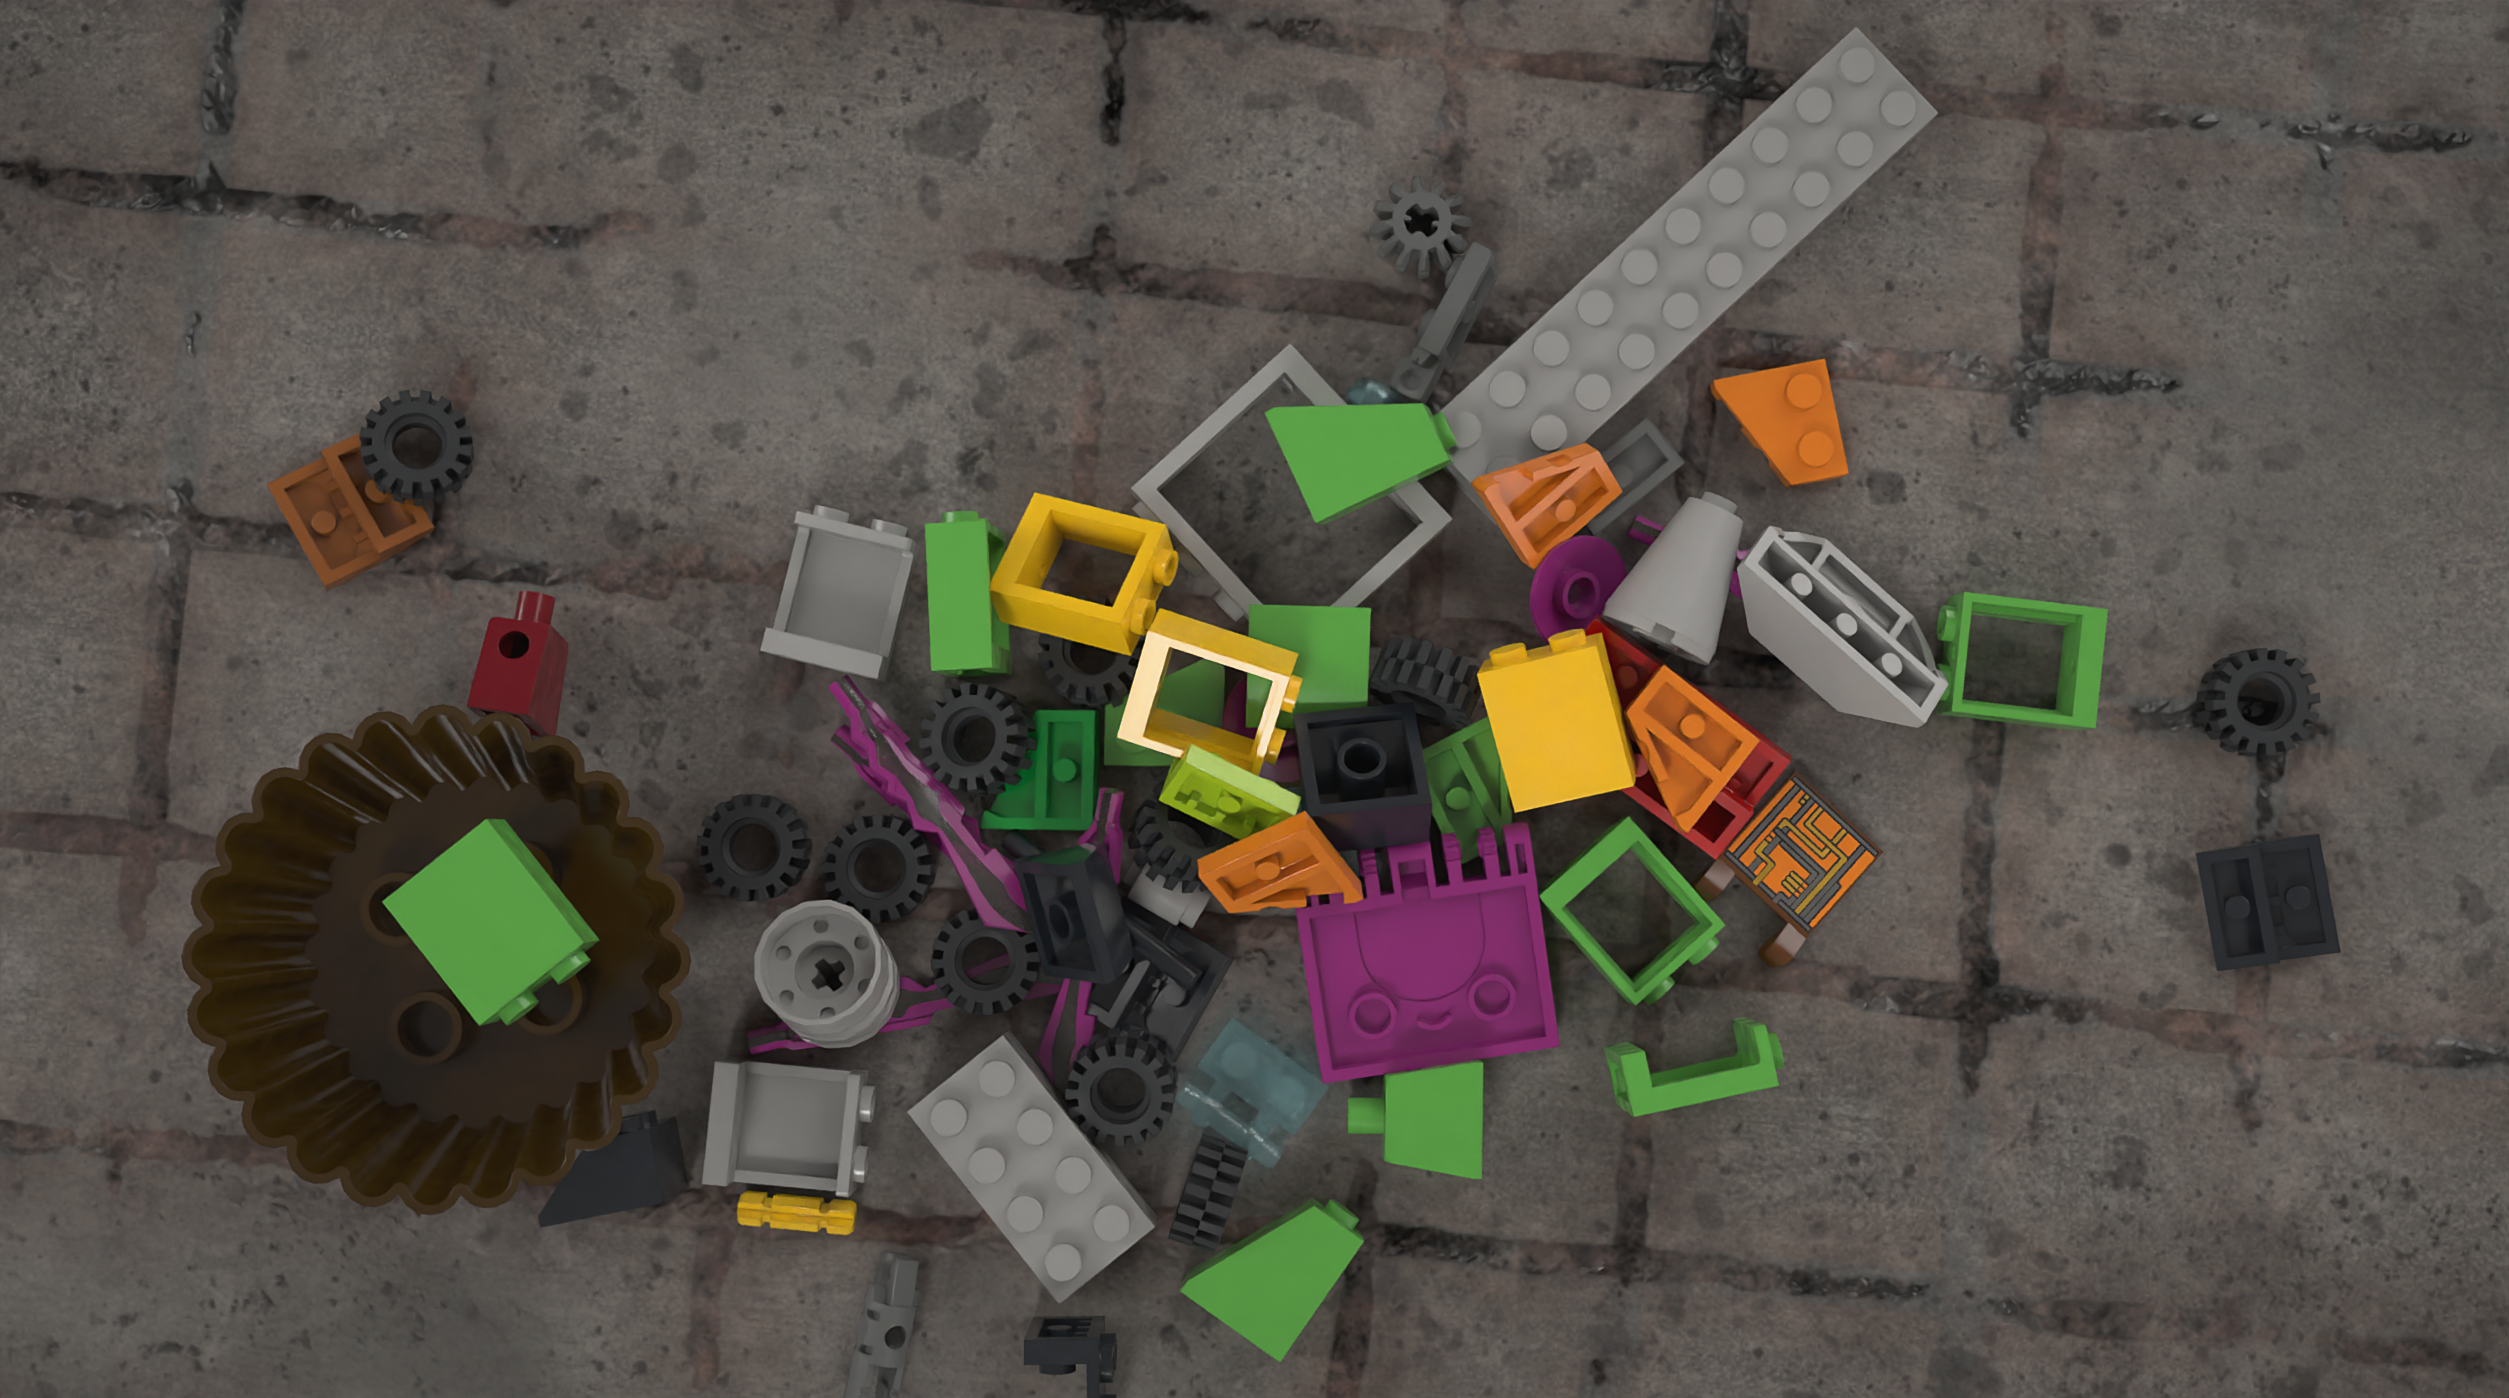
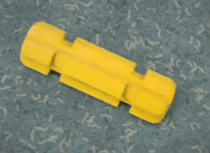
M746 1191L740 1195L737 1205V1221L741 1225L761 1227L765 1222L770 1223V1228L818 1232L821 1228H827V1233L848 1235L854 1231L857 1218V1206L851 1200L833 1199L830 1203H824V1198L776 1193L773 1198H769L767 1192Z

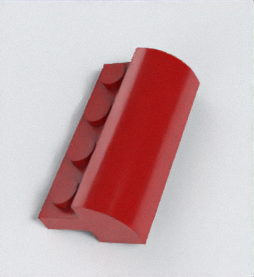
M1596 614L1584 632L1586 636L1602 633L1623 712L1659 666L1666 665L1760 740L1690 831L1683 833L1675 826L1625 719L1638 773L1634 786L1620 790L1711 857L1717 859L1753 815L1756 804L1790 764L1791 755L1603 617Z

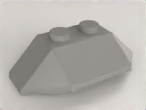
M1768 526L1763 530L1737 567L1749 633L1838 712L1915 728L1924 725L1949 683L1942 670L1936 669L1932 651L1914 616L1826 538L1800 532H1784L1781 528Z

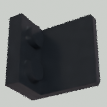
M1105 1316L1033 1317L1024 1338V1365H1039V1372L1042 1374L1063 1375L1075 1372L1076 1364H1086L1087 1398H1117V1394H1106V1383H1113L1114 1370L1117 1368L1116 1333H1105Z

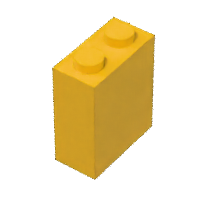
M1584 629L1568 630L1549 637V645L1527 651L1524 643L1506 645L1489 652L1490 659L1483 662L1477 673L1515 813L1628 788L1635 784L1638 768L1602 633L1586 636Z

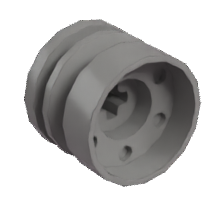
M832 900L803 902L782 912L764 931L755 952L754 979L764 1002L806 1042L824 1048L852 1047L873 1037L892 1017L900 996V970L891 950L884 940L880 938L873 925L853 907ZM836 973L843 985L838 990L832 991L827 979Z

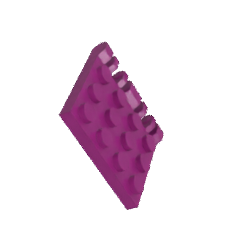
M1526 821L1502 825V838L1508 871L1500 872L1496 840L1492 827L1479 828L1478 837L1476 838L1484 874L1464 878L1462 877L1460 863L1462 859L1459 840L1456 839L1455 832L1441 834L1447 880L1435 881L1429 841L1386 846L1392 889L1380 891L1374 849H1359L1360 854L1357 856L1360 875L1363 876L1366 892L1363 893V900L1344 904L1342 893L1328 894L1329 899L1319 900L1318 895L1306 896L1307 907L1295 908L1322 1084L1560 1047L1531 838Z

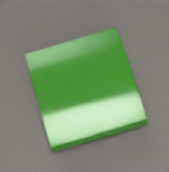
M1249 604L1248 637L1299 653L1292 675L1303 678L1293 712L1289 713L1281 710L1276 728L1294 729L1293 714L1367 706L1371 608ZM1248 672L1246 728H1258L1273 681Z

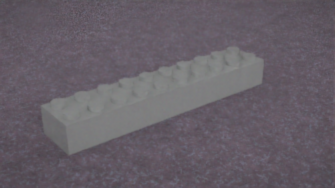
M1855 27L1440 411L1447 418L1458 445L1449 449L1455 463L1442 468L1443 471L1489 520L1497 526L1498 524L1472 486L1471 482L1491 472L1586 443L1916 137L1938 112L1871 41Z

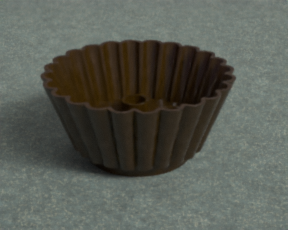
M445 704L430 706L421 712L412 724L405 717L391 711L376 712L366 717L357 726L352 739L339 733H325L316 736L303 748L299 756L298 769L282 767L272 769L261 776L254 786L252 793L253 813L235 815L219 828L215 839V854L221 866L207 870L197 879L192 889V909L202 926L189 935L184 942L181 954L184 971L191 981L200 986L198 991L192 996L187 1009L188 1024L192 1033L202 1043L215 1047L208 1061V1075L211 1085L220 1095L230 1100L244 1101L241 1116L243 1127L249 1137L265 1147L278 1148L287 1146V1160L291 1169L304 1181L313 1184H324L340 1178L344 1192L352 1201L362 1206L378 1207L389 1203L399 1195L405 1205L414 1212L429 1216L445 1212L454 1206L460 1196L464 1197L470 1204L481 1208L498 1207L512 1198L517 1192L521 1180L534 1186H549L558 1183L571 1170L575 1161L576 1149L589 1152L602 1149L613 1142L620 1131L623 1119L621 1105L636 1104L646 1099L655 1088L659 1074L658 1062L653 1051L665 1048L675 1040L682 1022V1012L679 1003L670 992L683 983L689 974L691 964L688 946L681 936L672 931L680 921L685 908L684 894L679 883L669 874L657 871L663 859L664 850L663 841L658 830L652 823L642 818L627 817L630 801L628 791L622 781L611 773L599 770L585 773L584 758L579 748L567 738L550 735L532 741L529 729L519 718L509 713H492L483 716L473 725L466 713L455 706ZM486 819L506 820L599 938V941L585 952L590 962L584 968L561 984H557L553 978L533 993L539 1002L529 1012L507 1026L502 1019L479 1026L382 902Z

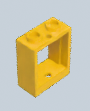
M1035 492L990 582L991 600L1000 622L1132 656L1140 636L1147 635L1155 618L1156 601L1163 586H1169L1175 578L1178 568V553L1173 549L1166 524ZM1064 539L1136 556L1113 607L1040 589Z
M1159 608L1147 632L1117 738L1178 758H1182L1189 746L1193 744L1208 752L1216 753L1226 761L1259 776L1264 762L1272 765L1276 764L1286 731L1276 728V724L1281 710L1289 713L1293 712L1303 678L1292 675L1299 653ZM1173 648L1273 681L1255 740L1156 708Z

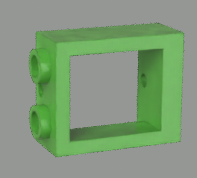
M953 511L942 513V523L925 524L931 671L952 678L1012 675L1010 624L1000 622L990 593V582L1006 552V535L989 523L988 519L979 518L978 512Z
M1963 592L1948 597V605L1941 607L1937 619V639L1944 641L1942 664H1936L1935 666L1937 670H1942L1949 685L1937 703L1936 714L2074 731L2095 729L2108 609ZM1971 615L2064 626L2055 710L1962 699Z
M1629 816L1619 817L1538 890L1540 905L1624 1000L1635 1006L1642 1000L1650 1005L1661 998L1675 983L1670 975L1686 960L1695 965L1708 956L1720 943L1714 935L1726 926ZM1628 849L1631 850L1694 921L1692 925L1631 979L1628 978L1565 906Z

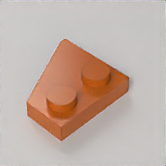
M1825 359L1717 379L1710 383L1711 393L1718 401L1721 399L1742 425L1743 428L1740 430L1754 448L1761 450L1768 458L1769 467L1786 488L1841 478L1849 474Z
M1587 443L1479 476L1471 482L1520 560L1533 570L1539 566L1545 555L1552 548L1570 539L1623 492L1599 451Z
M1666 665L1659 666L1623 712L1675 826L1683 833L1690 831L1760 741Z
M1306 811L1197 860L1199 878L1229 913L1259 911L1265 907H1279L1282 909L1307 907L1306 896L1343 893L1344 904L1363 900L1361 881Z

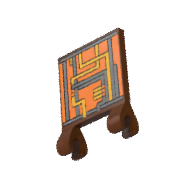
M1794 771L1737 833L1720 856L1708 864L1693 879L1690 886L1705 902H1710L1720 895L1735 876L1785 922L1758 951L1759 957L1772 968L1777 966L1783 967L1795 956L1806 938L1878 859L1883 851L1798 772Z

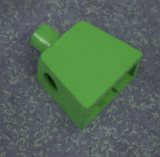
M1477 1059L1383 1074L1382 1098L1348 1097L1347 1134H1382V1157L1385 1162L1465 1178L1482 1179L1483 1062Z

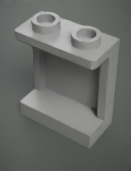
M815 505L813 515L797 511L794 523L798 526V531L773 629L766 627L760 651L782 658L886 682L920 545L913 539L906 538L907 527L895 523L873 519L869 529L849 524L850 514L837 509Z
M725 1057L716 1061L714 1065L702 1184L727 1186L732 1182L836 1191V1196L849 1197L856 1191L857 1182L866 1183L869 1171L870 1147L861 1146L863 1122H872L876 1105V1086L867 1085L869 1070Z

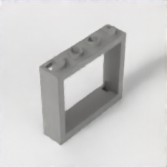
M1291 344L1286 346L1131 487L1133 496L1139 501L1131 509L1142 519L1167 525L1169 535L1179 545L1174 549L1178 553V561L1194 578H1197L1202 572L1209 577L1219 588L1212 595L1213 599L1235 622L1242 616L1249 621V604H1263L1159 491L1281 380L1305 406L1347 405ZM1418 481L1388 494L1417 527L1330 607L1359 608L1452 521L1450 515Z

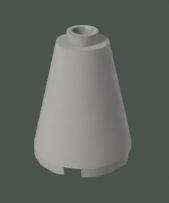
M1707 491L1704 492L1701 499L1688 497L1605 603L1601 617L1613 626L1636 638L1641 636L1658 644L1657 647L1700 665H1709L1717 647L1744 523L1743 520L1734 515L1738 506L1724 497Z

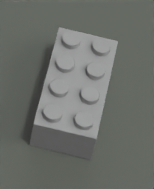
M1008 1030L907 1111V1113L1058 1304H1060L1151 1231L1156 1225L1157 1215L1103 1147L1094 1141L1095 1137L1091 1132L1088 1131L1084 1134L1078 1128L1080 1118L1076 1116L1071 1119L1068 1112V1103L1010 1030Z

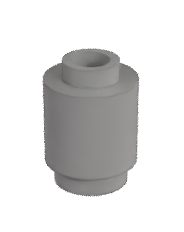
M1134 861L1123 882L1132 886L1127 898L1174 926L1181 922L1192 929L1213 893L1209 889L1201 892L1199 889L1200 884L1193 893H1182V882L1180 881L1173 891L1163 888L1165 877L1159 874L1153 882L1145 875L1151 866L1145 863L1138 867Z

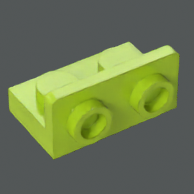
M1191 744L1182 758L1175 757L1173 759L1158 800L1242 840L1295 816L1301 797L1281 788L1271 780L1261 778L1226 761L1216 753L1208 752Z

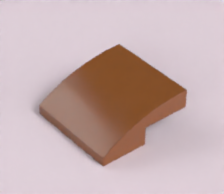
M360 433L322 450L323 458L267 483L269 491L326 591L372 569L434 531V526L422 506H414V502L411 499H405L404 504L393 500L391 493L386 492L384 495L376 488L374 480L369 478L365 470L360 451Z

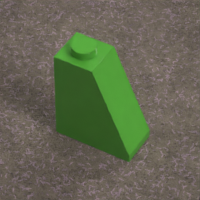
M1423 403L1274 407L1264 412L1315 523L1326 525L1455 463L1449 449L1458 445L1447 418L1443 412L1432 415L1429 407Z
M1311 1198L1188 1271L1181 1281L1180 1292L1278 1362H1281L1363 1244L1362 1233L1355 1228L1359 1218L1333 1199H1330L1323 1206L1314 1198Z

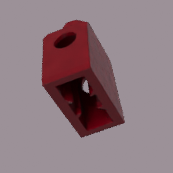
M520 591L514 619L492 617L489 620L467 707L480 718L496 712L509 713L519 718L525 724L531 736L543 737L556 734L569 649L567 641L551 626L556 601L554 597L534 591Z

